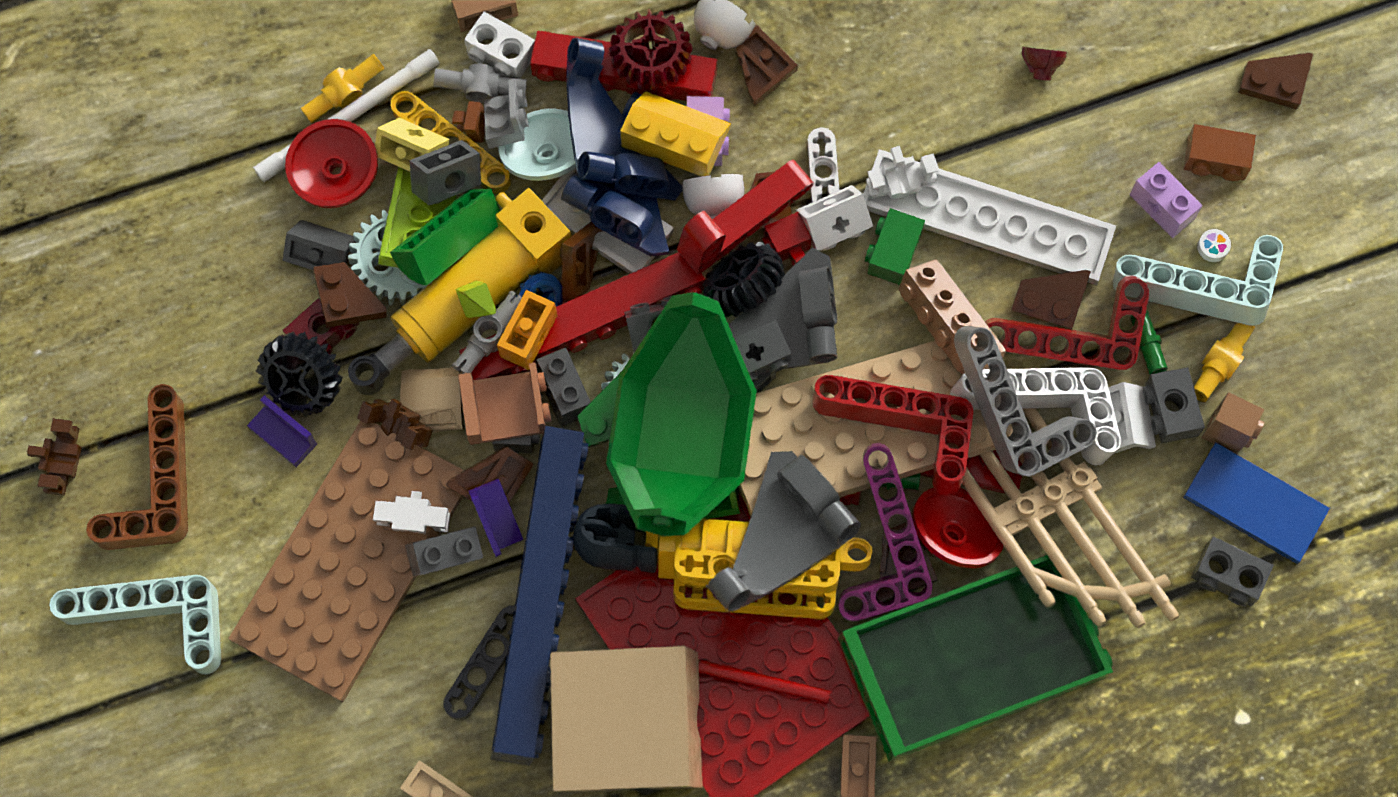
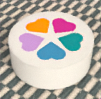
M1211 229L1203 233L1198 241L1197 249L1200 256L1205 260L1218 262L1223 260L1230 251L1231 241L1223 231Z

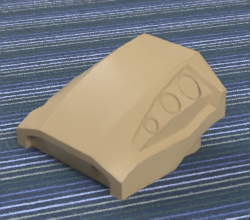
M453 367L404 370L401 374L400 402L403 406L421 415L419 422L433 429L432 433L463 429L461 407L463 406L458 377L459 374H462V371L459 373Z

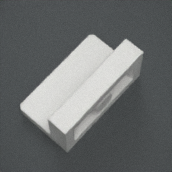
M1126 382L1108 387L1121 438V445L1115 453L1133 447L1146 449L1156 447L1149 405L1145 402L1143 387Z

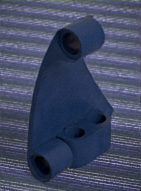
M573 38L567 50V105L571 142L579 178L615 184L616 190L622 193L675 201L683 191V186L665 168L664 162L659 158L649 157L622 147L620 130L625 122V118L599 81V76L603 69V65H601L604 58L603 44L597 41Z
M637 91L633 92L622 113L625 119L632 104L642 95ZM575 175L570 178L563 190L561 200L588 214L590 220L597 228L650 257L667 255L669 253L657 198L622 193L616 190L615 184L583 180Z

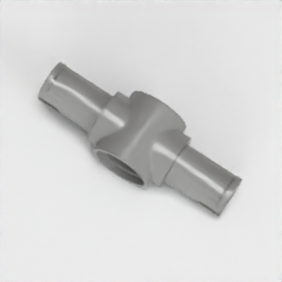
M477 63L470 65L469 69H463V72L436 68L434 87L461 90V93L465 94L468 100L484 103V100L492 99V97L498 95H509L508 81L515 80L518 90L523 89L526 96L527 79L501 77L500 73H496L492 66Z
M509 291L507 297L496 309L495 314L482 316L475 322L474 333L468 340V346L456 362L452 364V367L460 373L462 371V374L471 373L484 356L488 357L490 353L498 351L497 343L522 298L518 295L516 297L515 292ZM493 329L497 331V334L491 339L481 337L486 330Z

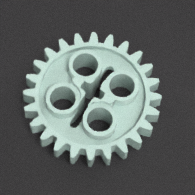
M382 210V219L379 220L374 215H371V225L369 226L362 222L360 224L362 233H353L356 243L349 244V250L353 253L348 255L349 264L353 265L351 270L366 284L371 292L376 291V297L379 300L384 296H388V303L392 305L395 298H399L403 306L406 304V298L411 297L412 299L427 285H421L412 281L397 267L388 266L389 268L385 271L374 269L375 266L379 265L378 259L382 244L380 240L383 238L388 213Z

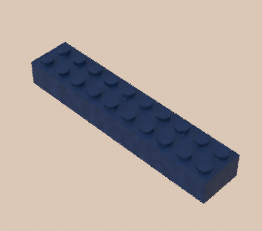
M545 426L517 588L516 611L513 614L512 630L509 638L511 643L509 644L490 760L530 766L533 759L539 758V754L542 751L544 734L538 733L539 725H544L549 707V700H543L544 692H549L551 687V667H548L549 659H551L550 653L557 652L559 634H553L554 627H559L564 609V602L558 600L559 595H564L568 583L569 570L563 569L564 563H569L574 544V538L568 537L569 532L573 533L578 518L579 506L573 505V503L578 501L579 494H581L584 475L578 474V470L583 471L588 453L589 443H583L584 432Z

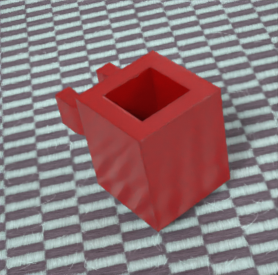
M796 212L764 226V237L761 239V242L764 245L769 244L778 253L782 261L790 258L792 266H794L805 256L804 252L810 250L812 237L799 212Z

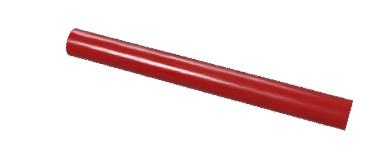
M705 660L700 661L698 669L699 673L824 703H828L831 690Z

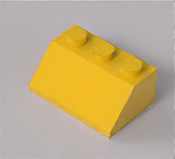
M645 91L632 104L620 130L622 147L649 157L659 158L664 163L701 177L709 176L730 130L731 123Z

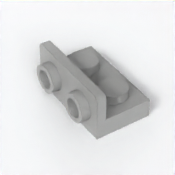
M515 80L508 81L509 95L496 96L492 99L484 100L485 140L489 149L525 140L524 127H528V118L524 108L527 107V100L524 90H518Z

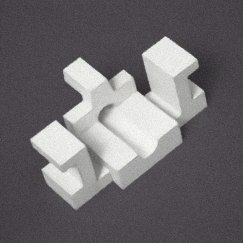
M897 146L890 150L893 162L883 164L882 173L880 168L868 171L869 178L866 179V184L871 199L887 194L890 195L891 199L921 192V185L937 181L936 173L939 172V168L934 154L922 156L920 165L914 166L913 156L904 158L900 146Z
M412 491L411 498L396 496L395 503L375 501L373 521L377 522L376 525L389 527L390 523H392L393 531H410L426 534V528L433 527L435 531L448 533L450 513L448 508L433 507L428 499H421L422 492Z

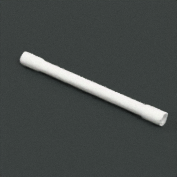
M428 49L409 62L406 67L328 119H341L352 122L414 79L420 78L440 64L433 51ZM290 145L279 152H275L253 167L263 183L285 169L286 155Z

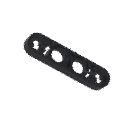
M515 605L507 606L499 612L446 694L444 709L452 719L464 720L473 713L506 662L511 641L509 642L503 635L495 633V631L499 628L504 632L508 625L505 617L507 615L513 617L514 611H516ZM512 627L510 628V630H509L508 633H507L508 636L511 635ZM493 640L501 641L504 644L503 653L496 658H492L486 653L487 645ZM481 668L486 672V680L483 684L475 686L469 683L468 675L471 670ZM461 684H464L470 691L477 694L473 698L468 693L464 700L467 709L465 711L459 709L454 713L452 712L454 706L451 704V701L453 699H461L464 690L459 687Z

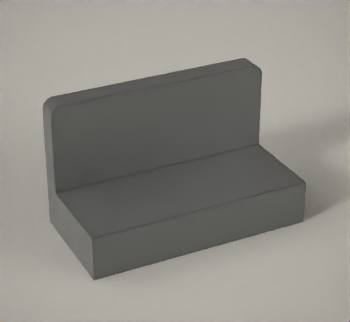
M300 220L286 233L282 261L311 270L316 266L340 262L347 264L350 251L349 244L356 242L352 235Z

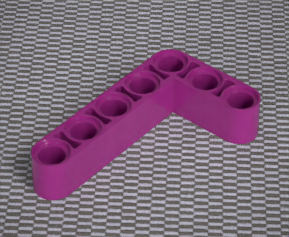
M873 443L864 450L863 463L897 573L851 586L842 591L838 599L839 611L845 619L850 621H859L922 602L932 592V582L890 449L881 443ZM874 451H883L887 455V462L882 467H873L868 461L870 454ZM890 482L896 485L897 492L894 497L885 499L878 494L879 487L883 483ZM894 514H901L906 517V525L900 530L891 529L888 525L889 518ZM909 545L916 549V555L910 561H902L898 557V551L903 546ZM914 577H920L926 581L925 588L920 592H911L907 587L908 582ZM882 587H889L894 591L893 598L888 602H882L876 598V592ZM851 596L859 597L863 602L862 607L857 611L847 610L844 606L847 598Z

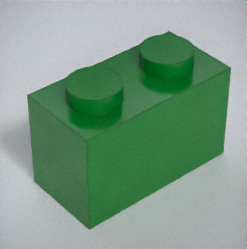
M891 208L886 218L880 217L875 230V235L879 236L876 246L870 244L864 262L869 263L867 274L900 285L905 270L910 267L923 232L925 220Z

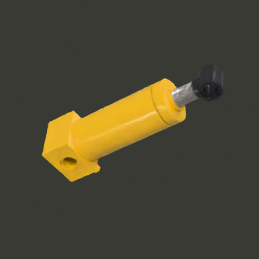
M530 188L526 189L513 201L504 192L499 193L495 198L502 208L495 215L498 227L404 304L401 309H398L390 316L392 323L397 329V335L393 340L384 345L377 353L359 356L350 363L348 375L359 393L368 396L379 392L384 385L385 379L390 375V370L394 369L395 365L397 366L400 361L404 360V358L406 359L407 355L409 356L411 353L419 354L426 362H431L474 326L480 317L467 318L465 316L455 289L476 280L487 284L496 307L507 297L509 291L514 292L520 287L521 283H525L529 279V275L539 274L540 271L551 274L562 265L560 249L562 243L571 237V231ZM368 370L374 372L371 379L367 381L359 380L363 372Z

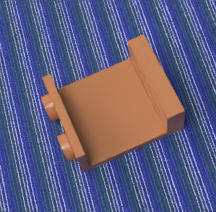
M529 363L530 372L473 380L471 373L458 375L466 434L470 445L544 433L545 423L551 422L549 403H542L541 392L547 391L544 372L538 373L536 363Z

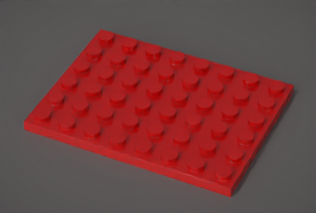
M739 495L740 514L711 519L750 522L751 516L744 500ZM658 566L655 573L642 572L638 567L632 571L616 570L575 598V601L609 650L686 646L698 653V669L700 661L705 660L831 690L828 703L699 673L697 727L701 739L702 787L709 797H756L870 717L839 644L838 637L840 634L828 618L814 619L681 608L674 600V579L658 578ZM687 587L685 592H683L685 598H691L693 594L692 588ZM703 588L702 599H707V588ZM769 593L768 603L772 604L773 593ZM784 593L778 597V600L783 605H793L797 601L795 596L790 593ZM802 595V606H806L807 595Z

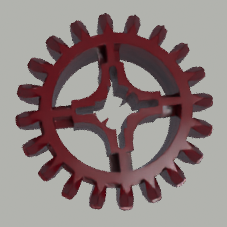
M648 9L646 16H641L636 11L634 20L625 17L624 26L617 25L615 28L616 35H612L610 39L612 46L609 48V54L612 57V67L617 69L618 76L620 78L626 77V82L629 86L637 81L640 91L644 88L645 84L650 85V89L654 91L656 84H661L666 89L668 86L667 80L677 83L678 74L685 75L686 65L691 63L692 44L689 42L690 34L688 31H684L683 23H675L673 14L665 19L662 10L658 12L657 16L652 15V11ZM657 34L662 35L666 38H661L657 36ZM643 35V37H641L640 39L634 40L635 38ZM649 42H652V49H654V51H652L653 58H650V54L648 51ZM668 60L666 63L658 66L660 62ZM635 62H641V63H643L645 66H641V65H639V64H637V63H635Z

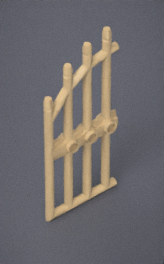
M1036 408L1023 409L1026 418L1036 431L1047 426ZM1011 424L1006 430L1007 437L1011 436L1013 432ZM1051 439L1046 444L1049 451L1052 446ZM993 451L980 454V457L1010 499L995 508L966 467L962 485L1034 592L1039 595L1038 598L1047 608L1056 603L1050 590L1046 589L1048 586L1076 597L1086 613L1090 614L1089 617L1092 622L1098 627L1104 625L1107 621L1103 612L1097 608L1098 605L1094 599L1117 601L1136 628L1142 627L1146 622L1141 612L1136 610L1137 607L1131 599L1134 597L1150 594L1170 622L1179 617L1173 604H1170L1169 598L1162 590L1171 585L1169 578L1165 574L1156 578L1153 577L1095 494V492L1102 489V486L1097 480L1096 474L1091 467L1087 466L1085 461L1075 465L1072 459L1068 457L1058 462L1064 472L1051 479H1048L1043 471L1032 475L1031 478L1037 486L1021 494ZM1023 453L1018 458L1022 464L1024 462ZM1084 499L1139 578L1140 583L1124 587L1121 585L1068 506ZM1055 513L1058 515L1106 587L1083 585L1040 522L1041 520ZM1029 527L1063 578L1033 567L1013 535Z

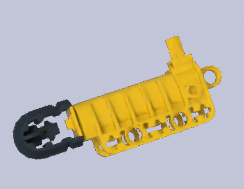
M597 504L586 509L578 517L573 531L574 547L582 560L593 567L632 571L638 567L642 572L655 573L658 566V578L674 579V600L681 608L728 612L720 601L713 597L712 592L706 585H709L711 579L723 569H733L749 522L702 519L685 535L660 536L637 529L626 505ZM635 531L646 532L645 546L647 547L634 545ZM853 537L822 561L771 592L773 593L772 604L768 603L769 594L758 599L757 603L752 602L732 612L814 619L827 618L833 613L835 608L836 587L839 581L840 570L855 572L865 570L871 562L872 546L865 539ZM856 548L861 549L865 552L866 557L863 560L856 561L849 557L848 552ZM687 587L692 588L693 594L691 598H685L683 593ZM703 588H707V599H702ZM784 593H790L795 596L797 601L793 605H783L778 600V597ZM802 595H807L806 606H802ZM817 597L824 598V608L817 607Z

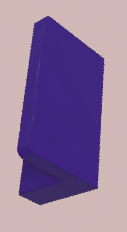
M264 395L260 399L264 407L249 422L247 427L293 466L297 467L315 448L317 442L308 430Z
M499 479L469 490L495 557L502 555L500 549L524 540Z

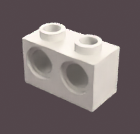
M483 12L465 37L464 42L468 56L476 63L483 64L484 62L492 66L496 73H500L501 77L520 79L530 65L535 40L490 14ZM485 39L493 40L490 44H481V41ZM508 54H518V56L514 59L506 58Z

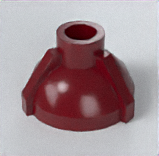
M1022 47L1021 55L1029 71L1033 73V79L1051 81L1055 70L1063 65L1067 58V52Z

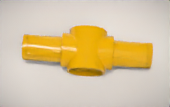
M372 54L354 69H335L325 77L323 88L321 89L322 93L300 109L308 120L314 123L333 107L337 109L340 106L343 109L360 98L363 94L362 89L365 88L363 84L385 68L379 59Z
M1236 323L1228 336L1220 341L1216 340L1202 361L1204 365L1202 367L1203 372L1194 385L1198 401L1206 402L1219 382H1224L1225 379L1229 380L1244 358L1242 355L1244 351L1243 346L1254 331L1255 326Z

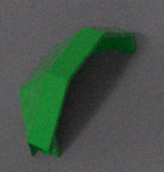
M695 292L673 295L620 373L606 465L636 528L660 536H679L688 533L744 482L757 391L719 301Z

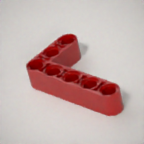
M794 159L790 160L712 219L706 211H701L690 219L683 227L677 251L697 275L701 274L806 194L812 188L814 182Z
M1126 276L1119 281L1108 335L1001 318H990L985 323L989 328L999 326L1004 330L1003 337L999 341L1006 349V352L1127 370L1136 363L1138 358L1149 289L1147 284L1136 276ZM1132 283L1139 284L1141 287L1140 295L1135 299L1126 298V287ZM1125 315H1133L1135 318V324L1129 330H1122L1119 327V321ZM1024 331H1031L1035 334V340L1029 346H1022L1018 343V337ZM1056 336L1066 338V346L1061 351L1050 349V342ZM1088 341H1094L1098 344L1097 352L1092 356H1085L1081 353L1082 346ZM1120 346L1128 347L1129 356L1125 360H1114L1113 353L1116 348Z
M824 375L816 381L812 405L819 414L938 435L932 485L942 495H953L960 490L966 472L974 414L971 402L958 396L835 375ZM830 393L835 397L827 398L824 397L822 394ZM861 398L864 399L866 403H858L853 399ZM887 404H894V405L898 406L899 408H897V409H891V408H889V407L886 406V405H887ZM925 409L931 414H922L918 410ZM951 415H958L963 419L956 420L952 418ZM953 443L956 444L959 448L952 449L948 447L946 444ZM942 473H952L955 478H947Z

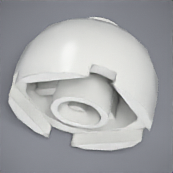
M699 0L694 11L693 21L697 32L702 36L700 41L712 50H715L717 46L730 49L741 45L755 27L753 19L748 24L744 20L747 14L728 0Z
M721 174V177L712 178L711 175L702 176L682 182L683 196L689 210L695 215L701 211H706L712 219L744 196L743 175Z

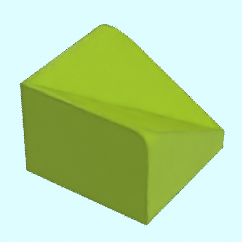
M476 280L455 289L467 318L488 316L496 313L497 310L487 284Z

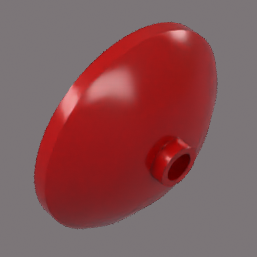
M341 119L322 120L306 127L292 141L285 161L286 176L294 192L305 202L321 208L343 207L358 200L371 187L378 170V154L370 136L360 126ZM335 168H341V172L339 174H332V171Z
M934 487L921 494L913 507L912 520L918 538L933 555L948 564L962 568L984 567L994 562L1004 548L967 490L960 488L953 495H942Z

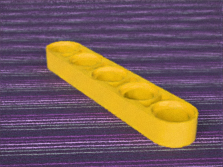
M401 91L393 96L390 105L396 119L402 118L418 126L426 118L435 120L436 126L430 130L431 132L445 138L454 136L459 141L463 140L480 153L482 158L480 163V186L484 189H492L493 194H499L508 190L511 179L509 171L501 162L413 93ZM407 100L414 104L412 110L407 113H401L397 110V106L401 101ZM500 172L505 176V180L500 185H492L488 182V177L492 173Z

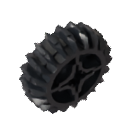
M750 242L746 247L740 245L737 250L730 251L727 256L721 258L718 264L712 266L713 270L706 274L707 279L702 284L704 287L703 293L706 297L719 301L725 317L731 315L738 317L742 312L748 314L751 309H758L762 302H767V298L776 293L775 288L781 286V279L785 276V266L778 253L769 244L764 245L762 242L754 244Z
M293 331L285 336L283 334L277 336L273 342H269L264 347L263 353L260 354L258 359L260 364L257 366L256 372L262 375L258 380V384L266 386L263 395L270 394L273 397L272 402L281 404L283 411H287L290 408L293 416L299 415L302 412L307 417L313 412L316 414L322 412L334 402V398L341 389L339 384L342 382L343 376L338 374L342 365L333 362L336 354H329L326 351L328 344H323L322 346L317 344V336L308 340L306 332L300 333L297 336ZM302 369V370H303V373L300 375V377H299L298 379H296V376L298 375L299 371Z

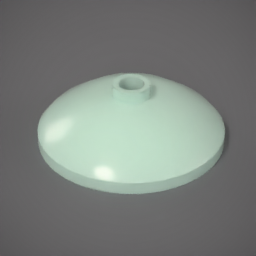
M542 109L528 113V127H524L525 140L498 147L500 159L504 167L510 173L522 179L533 181L551 180L561 177L576 168L567 110Z

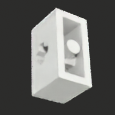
M852 185L796 210L799 212L812 237L811 246L818 251L830 250L838 242L847 238L859 237L864 234L865 230L873 227L863 193Z

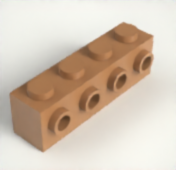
M937 259L906 269L898 289L903 300L908 302L917 314L919 321L932 334L936 344L943 349L952 361L953 367L963 375L965 371L954 345L956 332L963 326L982 327L991 331ZM976 334L971 338L972 348H975L978 342ZM993 334L999 351L1001 353V356L1003 358L1006 353V349L1003 347V345L1000 343L997 337ZM986 364L983 369H989V365Z

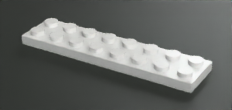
M879 149L872 170L880 168L882 173L883 164L893 162L892 154ZM915 161L914 166H919L920 162ZM939 169V172L936 173L937 181L921 185V192L891 199L889 194L871 199L866 185L863 196L870 212L887 217L888 211L891 208L925 220L923 228L925 230L1060 274L1089 270L1091 273L1088 283L1097 285L1116 228V225Z

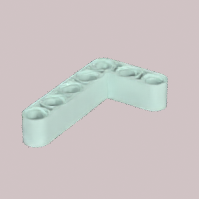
M1272 235L1260 236L1254 244L1245 281L1136 255H1124L1116 263L1113 287L1116 290L1119 281L1126 276H1136L1147 284L1149 289L1148 301L1245 325H1259L1266 318L1283 252V244L1277 237ZM1137 283L1129 284L1125 289V296L1137 298L1141 292L1140 285Z
M202 575L63 589L56 592L50 600L49 606L53 615L69 625L182 613L184 657L187 664L196 672L207 675L216 671L221 663L218 593L214 585ZM206 586L207 591L204 597L198 600L193 599L194 591L198 587ZM167 590H173V598L167 603H161L162 594ZM140 593L141 599L139 603L129 607V598L133 594ZM102 597H107L108 603L106 607L99 611L96 610L97 601ZM74 600V609L68 614H63L64 605L68 601ZM201 618H208L207 627L203 631L195 632L196 622ZM203 650H209V659L203 664H197L196 657L198 653Z

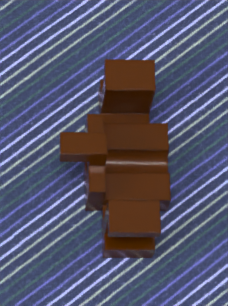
M375 399L372 404L363 401L357 417L358 420L365 424L381 422L383 432L387 436L395 433V441L401 442V445L409 450H413L415 445L421 448L427 447L433 429L419 422L421 415L403 406L396 399H391L389 403L382 399Z
M53 418L50 431L56 436V441L45 438L43 447L28 446L27 455L40 458L38 469L43 474H40L37 486L44 488L43 491L46 494L65 496L68 478H75L82 448L76 444L80 429L77 426H72L73 421Z

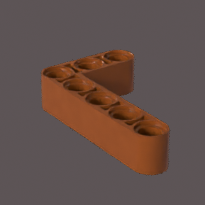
M167 384L156 385L148 394L151 509L99 514L91 518L86 528L87 535L104 550L174 544L182 541L188 533L184 404L176 391ZM172 397L170 405L164 408L159 407L164 398ZM173 427V432L169 437L160 438L164 429ZM166 459H175L173 465L170 468H161L162 463ZM171 488L176 489L175 495L171 499H162L165 491ZM172 519L177 520L173 530L164 532L163 529L166 522ZM144 523L142 532L137 535L131 534L134 525ZM111 526L110 534L105 538H99L101 529Z

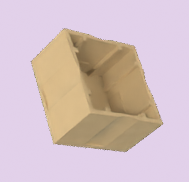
M686 646L550 653L553 791L580 793L619 791L629 788L654 790L702 788L701 739L697 727L699 704L697 652Z

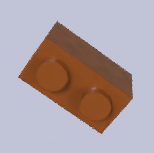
M1194 124L1187 139L1183 170L1192 171L1193 174L1198 176H1207L1209 174L1221 176L1227 181L1245 180L1252 168L1256 135Z

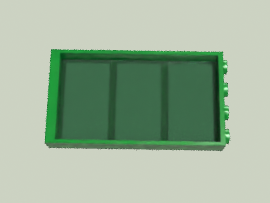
M1048 555L1030 561L1033 567L1063 578ZM1016 566L842 631L838 637L839 644L888 762L1103 680L1113 672L1111 668L1113 666L1112 658L1109 652L1102 648L1098 639V627L1089 619L1077 598L1047 586L1046 589L1050 590L1056 602L1053 606L1047 608L1038 598L1039 595L1034 592Z

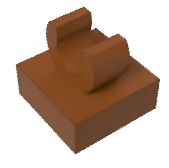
M468 101L467 112L454 111L452 124H457L456 128L461 132H465L476 143H483L484 107L481 102Z

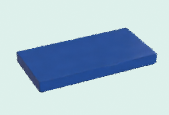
M1216 442L1183 496L1184 499L1296 564L1303 558L1330 509Z

